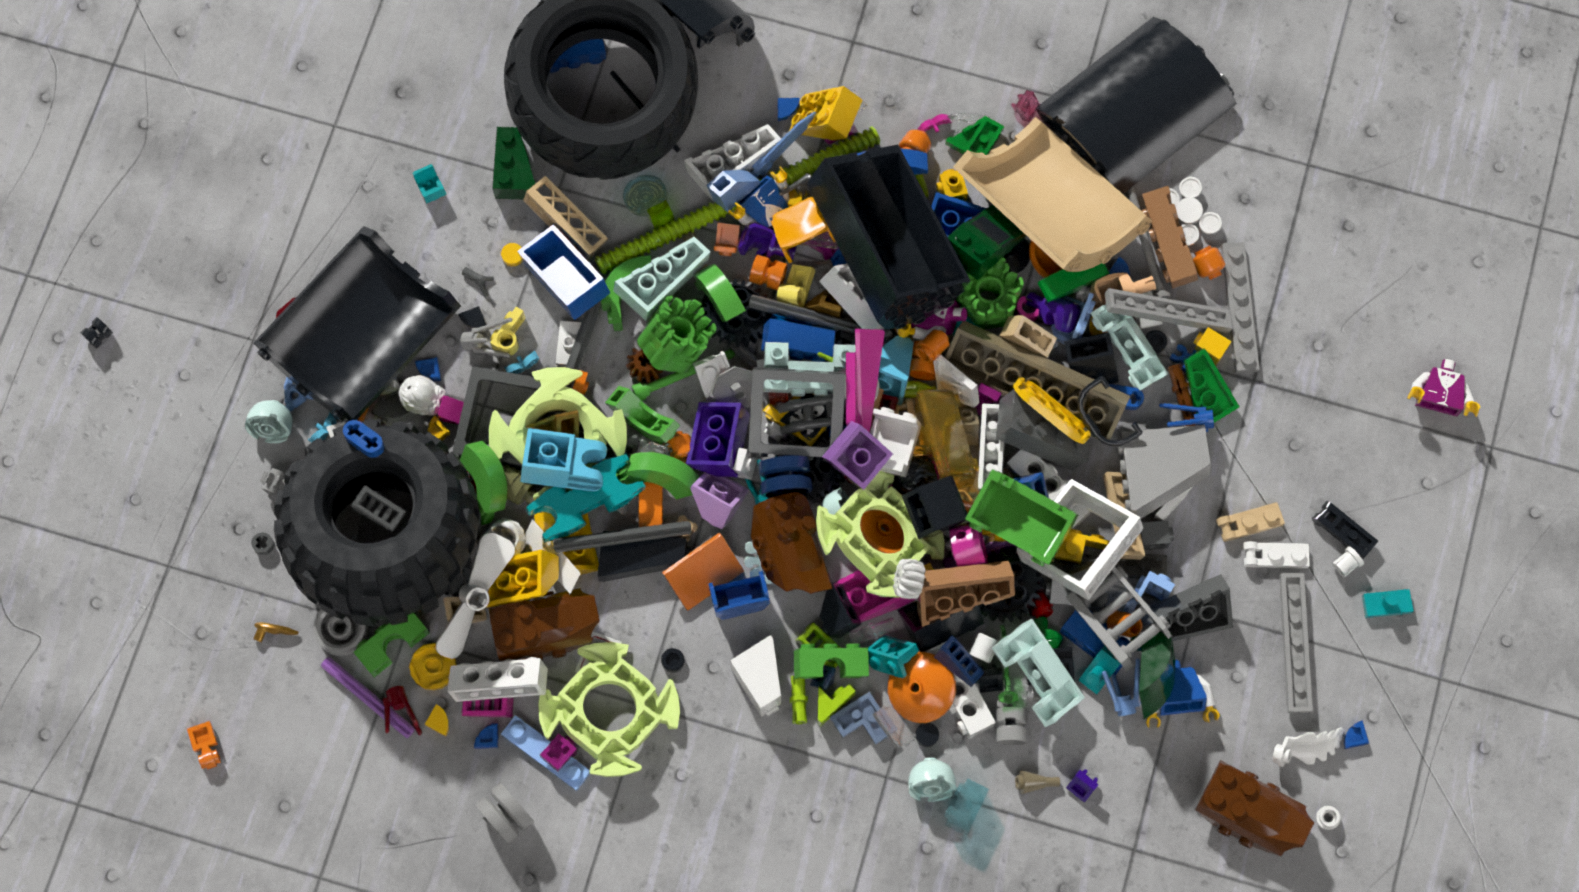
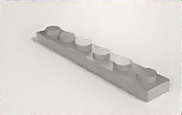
M1245 242L1222 243L1221 252L1226 264L1223 270L1228 310H1230L1233 326L1231 339L1235 373L1258 372L1260 368Z
M1108 288L1105 292L1107 312L1206 330L1209 327L1214 331L1229 333L1233 329L1230 310L1111 288Z
M1280 573L1287 713H1312L1304 573Z

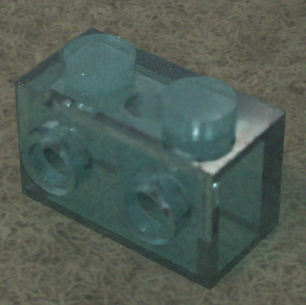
M968 778L965 784L960 782L954 794L958 799L955 805H949L944 817L948 818L945 826L967 836L989 789Z

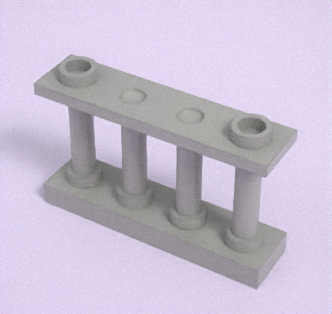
M1114 566L1111 570L1113 574L1102 582L1089 601L1082 596L1078 597L1074 592H1071L1066 598L1128 672L1134 667L1130 660L1134 651L1160 631L1168 639L1172 635L1167 629L1170 627L1167 620L1162 615L1156 616L1127 582L1126 578H1128V575L1120 566L1117 568ZM1117 582H1120L1126 591L1099 613L1095 612L1092 614L1089 611L1090 604ZM1134 598L1141 607L1112 630L1109 628L1106 631L1102 626L1105 623L1104 620L1130 599ZM1146 614L1153 620L1154 624L1128 645L1119 647L1116 643L1118 636Z

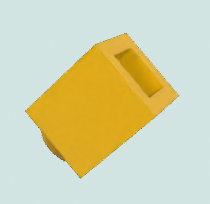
M1208 327L1205 333L1199 332L1193 343L1196 345L1194 349L1196 351L1205 348L1215 366H1217L1232 341Z

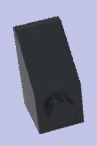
M831 582L833 589L826 590L819 617L822 621V629L826 635L841 638L862 624L843 585Z

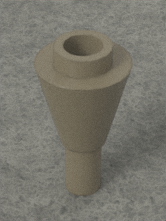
M1022 770L1015 777V787L1021 794L1045 787L1060 786L1059 777H1044Z

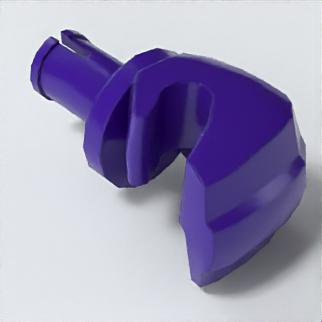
M753 223L742 231L738 242V252L740 255H746L748 251L757 248L759 250L756 252L755 257L757 254L761 256L766 255L768 258L773 256V254L785 257L773 230ZM797 246L789 249V253L791 255L792 260L794 258Z
M1035 292L1028 294L1027 298L1032 300V302L1027 300L1026 304L1039 309V316L1045 324H1055L1057 330L1070 333L1076 328L1081 312L1079 304L1063 297L1048 302L1046 298Z

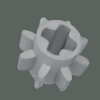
M274 468L269 473L264 471L260 479L261 484L264 485L262 490L277 497L278 489H284L285 473Z

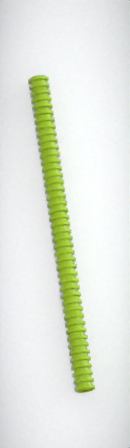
M871 126L868 131L865 129L863 133L858 132L856 136H850V139L845 138L844 142L839 141L838 145L833 144L832 148L826 147L825 151L822 149L819 154L817 152L814 153L813 157L809 155L807 159L803 158L801 162H795V165L790 164L789 168L784 167L783 169L787 173V184H794V182L806 174L812 176L824 158L855 152L860 153L862 150H868V147L873 148L874 144L879 145L880 137L877 130ZM710 202L707 207L704 205L702 209L697 208L696 212H689L690 215L684 214L683 218L678 217L677 221L672 220L671 224L665 223L664 227L659 226L658 230L653 229L652 233L646 232V235H640L639 239L634 238L632 242L627 241L626 245L621 244L620 248L615 247L613 251L608 250L607 254L602 253L601 257L596 256V264L600 272L606 274V271H613L614 267L616 268L629 259L639 255L644 256L646 252L649 254L651 253L650 250L653 249L655 251L658 246L661 248L663 244L668 245L669 241L672 240L674 242L677 237L680 239L682 235L688 232H695L694 229L699 230L701 226L706 227L707 223L712 224L713 220L718 221L720 217L725 218L726 214H730L716 202ZM734 206L730 211H735L736 206Z

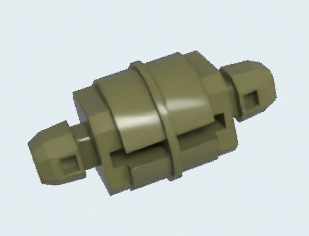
M508 464L503 466L507 481V499L517 505L522 504L525 500L527 504L535 501L533 495L537 491H532L535 484L521 482L522 471Z

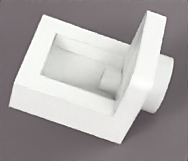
M739 448L733 470L738 473L739 478L752 480L758 458L751 452H748L747 449Z

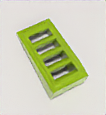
M814 622L810 623L795 640L800 646L801 644H815L819 639L823 640L817 648H824V644H837ZM813 632L815 636L810 642H808L806 639ZM827 660L824 663L825 666L834 668L838 666L834 661L829 662Z

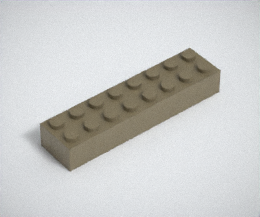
M963 321L957 328L945 357L974 383L978 385L982 383L1000 392L1002 396L1007 395L1014 389L1013 384L1018 378L1023 377L1025 383L1028 380L1032 381L1079 419L1081 418L1078 411L1079 395L1089 383L1094 381L1092 378L967 321ZM1101 383L1086 394L1083 400V408L1099 428L1100 434L1103 437L1111 439L1130 396L1111 387L1105 389Z

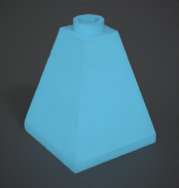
M896 336L882 348L878 381L879 388L884 390L883 394L897 397V404L901 406L907 387L914 342L908 337Z

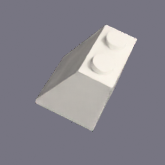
M770 635L730 660L731 671L761 717L765 714L767 716L774 714L780 709L778 706L781 705L774 643Z

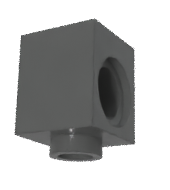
M1168 520L1142 522L1144 529L1140 534L1144 550L1167 549L1171 541L1174 540L1173 528L1169 527Z

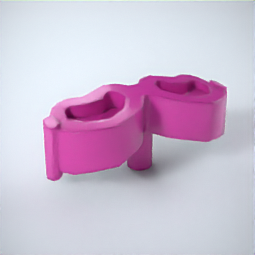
M939 114L932 119L924 121L917 129L926 132L934 128L937 133L940 131L937 126L947 123L951 124L952 122L947 114Z

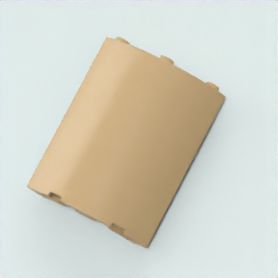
M1037 117L1015 136L1016 141L1009 146L1003 144L991 150L989 155L967 150L953 166L955 170L1062 269L1069 272L1084 271L1101 263L1106 264L1112 256L1130 244L1138 235L1145 234L1150 227L1149 224L1152 222L1148 216Z

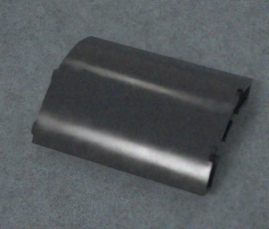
M660 0L667 10L698 36L696 46L699 49L705 44H710L716 37L725 33H735L736 45L739 47L744 42H750L755 36L753 19L732 0Z
M1153 16L1036 107L1041 121L1048 128L1055 131L1061 137L1067 135L1072 140L1071 146L1083 158L1087 156L1094 164V169L1124 194L1237 103L1233 97L1234 91L1225 83L1217 69L1205 56L1203 48L1199 45L1196 46L1182 32L1170 25L1167 20H1161Z
M365 226L356 233L253 343L259 349L258 355L265 361L270 360L284 375L297 385L295 388L300 394L305 397L308 394L320 405L332 412V416L340 423L358 420L461 307L450 291L432 281L424 282L419 278L421 274L406 261L403 264L392 255L395 251L375 230Z

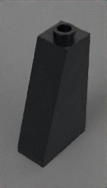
M676 537L602 546L599 558L598 580L599 582H606L664 571L691 552V546H687L686 538Z

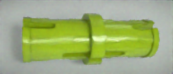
M791 676L792 692L789 698L790 703H792V724H806L808 696H806L805 679H794V676Z

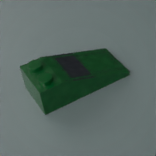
M991 205L961 224L948 236V239L965 271L976 280H979L1027 235L998 208Z

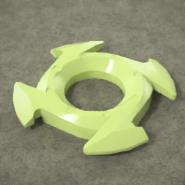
M553 367L533 371L534 381L540 382L541 387L516 411L509 427L496 410L492 412L489 425V447L494 451L499 460L502 459L503 453L509 452L522 465L528 431L525 426L536 423L539 418L552 411L570 412L577 410L579 412V422L584 431V439L601 441L605 445L608 443L617 457L625 453L627 426L622 409L614 411L613 416L607 418L581 393L566 387L583 375V372L580 370ZM587 463L585 465L591 468L595 463ZM553 486L544 487L542 490L533 495V499L536 500L546 490L552 488ZM565 488V489L567 490V492L573 490V489Z
M879 471L864 490L857 486L859 489L843 504L835 515L829 514L827 508L818 506L816 517L817 532L825 555L831 552L834 543L837 542L844 555L871 581L866 586L868 593L882 597L899 598L900 596H896L894 593L893 580L896 566L900 560L915 559L919 561L925 553L930 554L932 559L942 560L944 559L945 542L943 532L933 537L918 539L902 495L890 486L894 481V475ZM881 510L889 513L899 522L904 533V544L900 551L896 553H883L867 543L860 528V521L864 512Z
M602 642L579 647L577 653L589 660L590 663L580 669L559 692L558 696H553L550 690L546 689L545 695H540L539 722L544 737L549 739L558 724L561 723L568 736L597 760V763L591 765L589 774L613 777L625 776L640 771L642 766L625 756L636 750L660 723L666 724L668 729L678 728L680 716L679 696L673 680L669 679L658 697L655 691L656 688L649 679L622 659V657L627 655L629 647L627 644ZM604 684H614L627 690L636 706V714L631 723L617 731H604L593 726L586 718L583 710L584 699L592 689Z

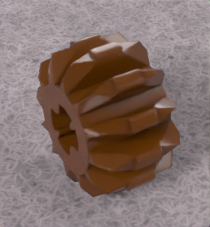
M633 348V355L627 356L629 363L626 364L627 370H631L630 377L637 376V382H641L643 378H646L648 384L651 381L650 377L658 380V373H663L664 370L655 369L642 349L638 351L636 348ZM644 361H649L650 365L646 364V367H643L641 363L645 364Z

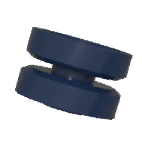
M795 455L765 459L758 463L759 475L766 479L760 484L762 497L772 498L793 492L805 495L812 491L811 478L805 476L810 471L808 457Z

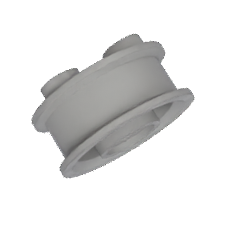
M321 609L314 620L313 631L318 643L328 653L335 656H348L353 654L356 646L361 641L367 639L369 627L358 625L353 621L352 616L350 618L345 616L344 620H341ZM339 624H346L347 628L343 633L338 634L335 632Z

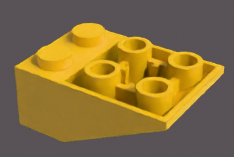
M845 86L807 93L799 102V109L792 118V125L789 131L799 121L815 111V117L801 135L833 141L845 139L850 132L863 100Z

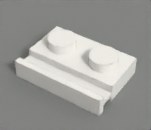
M724 351L716 356L712 355L693 363L706 402H716L712 391L718 375L730 369Z

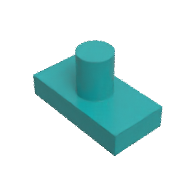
M1410 589L1362 595L1365 618L1412 614L1414 612Z
M1104 645L1078 681L1097 695L1106 684L1102 672L1106 671L1110 679L1120 663Z

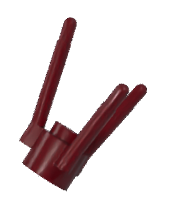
M404 686L389 688L386 691L387 697L382 699L384 704L385 733L388 734L390 732L391 706L394 710L405 708L417 734L422 735L417 718L408 702Z

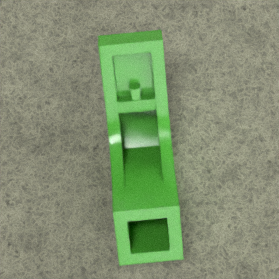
M651 255L635 257L621 263L610 273L605 281L610 294L601 300L603 311H607L608 324H613L614 331L623 330L621 315L622 299L613 291L614 283L616 280L630 275L632 271L651 263Z
M711 264L693 274L697 281L694 283L697 290L705 292L722 322H726L746 311L734 288L715 264Z
M618 386L605 402L613 412L622 409L625 422L659 445L663 442L667 443L668 440L672 439L676 434V430L680 427L674 419L662 416L649 408L628 388Z
M479 441L465 445L460 461L475 481L481 525L492 522L495 512L504 510L507 501V481L504 469L497 455L486 443Z
M654 452L631 454L629 463L616 473L617 479L626 485L638 481L658 484L667 489L676 500L693 495L690 488L700 477L684 462L674 457Z

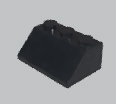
M917 601L897 610L913 643L917 644L920 652H926L946 642L951 636L956 638L985 624L978 605L977 607L974 606L971 611L964 613L962 610L951 614L950 618L944 620L939 618L930 621L929 625L923 627L917 612Z

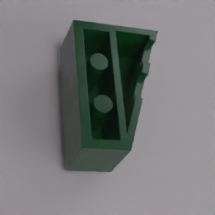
M497 127L492 186L495 199L524 200L526 191L535 185L522 136L517 127Z

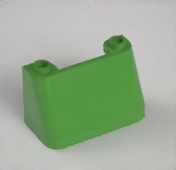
M992 469L965 520L970 522L968 526L980 533L982 529L987 530L1033 556L1031 561L1044 567L1045 563L1051 564L1079 514L1013 478Z

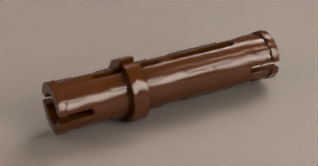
M1176 364L1168 367L1167 370L1173 384L1171 389L1176 394L1178 404L1194 407L1188 390L1190 386L1189 383H1186L1182 365ZM1180 410L1183 420L1194 419L1195 412Z

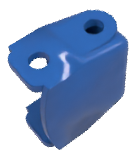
M759 571V576L713 586V582L708 583L715 615L722 620L760 612L770 604L763 571Z

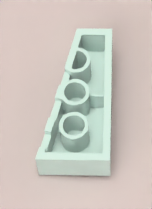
M693 237L671 249L669 253L660 258H655L646 266L632 271L630 275L623 279L616 280L613 291L647 321L667 296H673L693 277V274L698 272L708 262L711 252L699 240Z

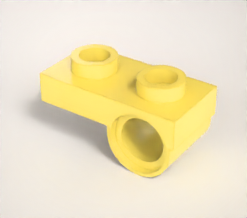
M792 264L787 283L781 284L778 288L777 301L804 308L815 274L814 268Z
M515 307L512 312L509 311L504 318H512V322L502 325L500 329H496L492 334L490 343L493 350L509 353L510 356L518 351L519 345L515 333L526 319L524 311L518 307ZM505 340L513 341L510 346L502 345Z

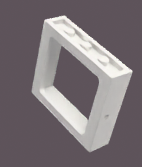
M1071 479L1067 485L1061 488L1055 502L1070 510L1075 505L1082 506L1119 527L1120 530L1081 581L1052 564L1048 565L1045 563L1044 567L1031 561L1032 555L1017 547L1016 551L1020 561L1089 601L1144 528L1139 516Z

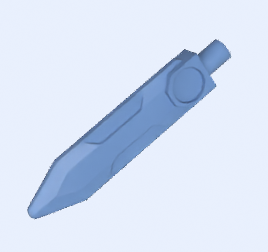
M814 111L799 121L765 156L760 157L752 166L754 169L750 173L755 178L760 174L764 176L772 168L773 162L808 128L816 112Z

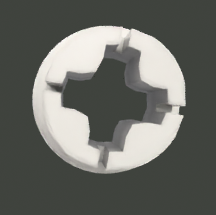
M1347 547L1345 553L1332 564L1340 575L1346 577L1355 568L1363 566L1364 561L1353 548Z

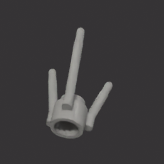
M503 319L479 328H472L471 332H464L460 339L462 348L464 350H473L474 353H485L509 358V353L482 348L484 343L488 342V339L484 338L481 332L510 323L513 319Z

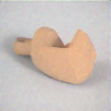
M1113 273L1092 283L1090 292L1094 294L1092 300L1096 301L1093 310L1106 304L1105 292L1108 288L1139 294L1156 290L1155 281H1152L1154 280L1153 277L1149 276L1148 278L1133 282L1128 273Z

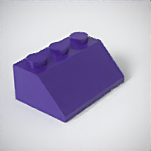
M698 403L690 441V451L686 461L689 467L716 477H738V473L733 470L739 448L744 449L750 414L742 403Z

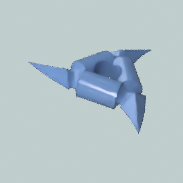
M286 377L283 389H285V407L289 411L307 401L306 399L314 400L308 394L306 397L300 394L295 388L297 385L292 384V381ZM293 393H299L296 399H292Z

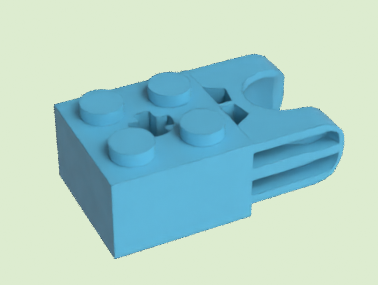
M528 428L521 482L584 491H598L602 488L603 476L600 471L589 468L585 464L603 461L607 454V447L601 441L575 438V434Z

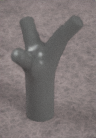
M465 267L462 270V275L475 282L482 290L484 297H487L488 293L484 282L493 281L494 277L480 275Z

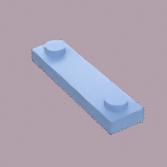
M516 715L501 733L504 738L576 791L590 775V770L573 757L567 761L559 772L553 769L540 758V754L551 741Z

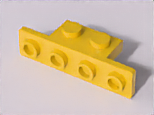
M1071 529L1054 558L1080 564L1084 546L1104 550L1109 544V540H1105L1104 536L1098 534L1088 536L1083 535L1079 530Z

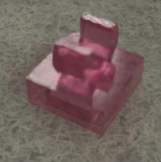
M1026 90L1024 94H1018L1019 101L1017 104L1012 103L1011 106L1023 121L1030 122L1037 112L1036 107L1040 103L1034 92Z

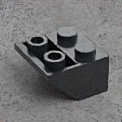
M1109 332L1064 341L1070 369L1094 380L1103 376L1108 384L1119 383Z
M953 476L922 485L902 495L918 539L936 536L966 521L967 511Z

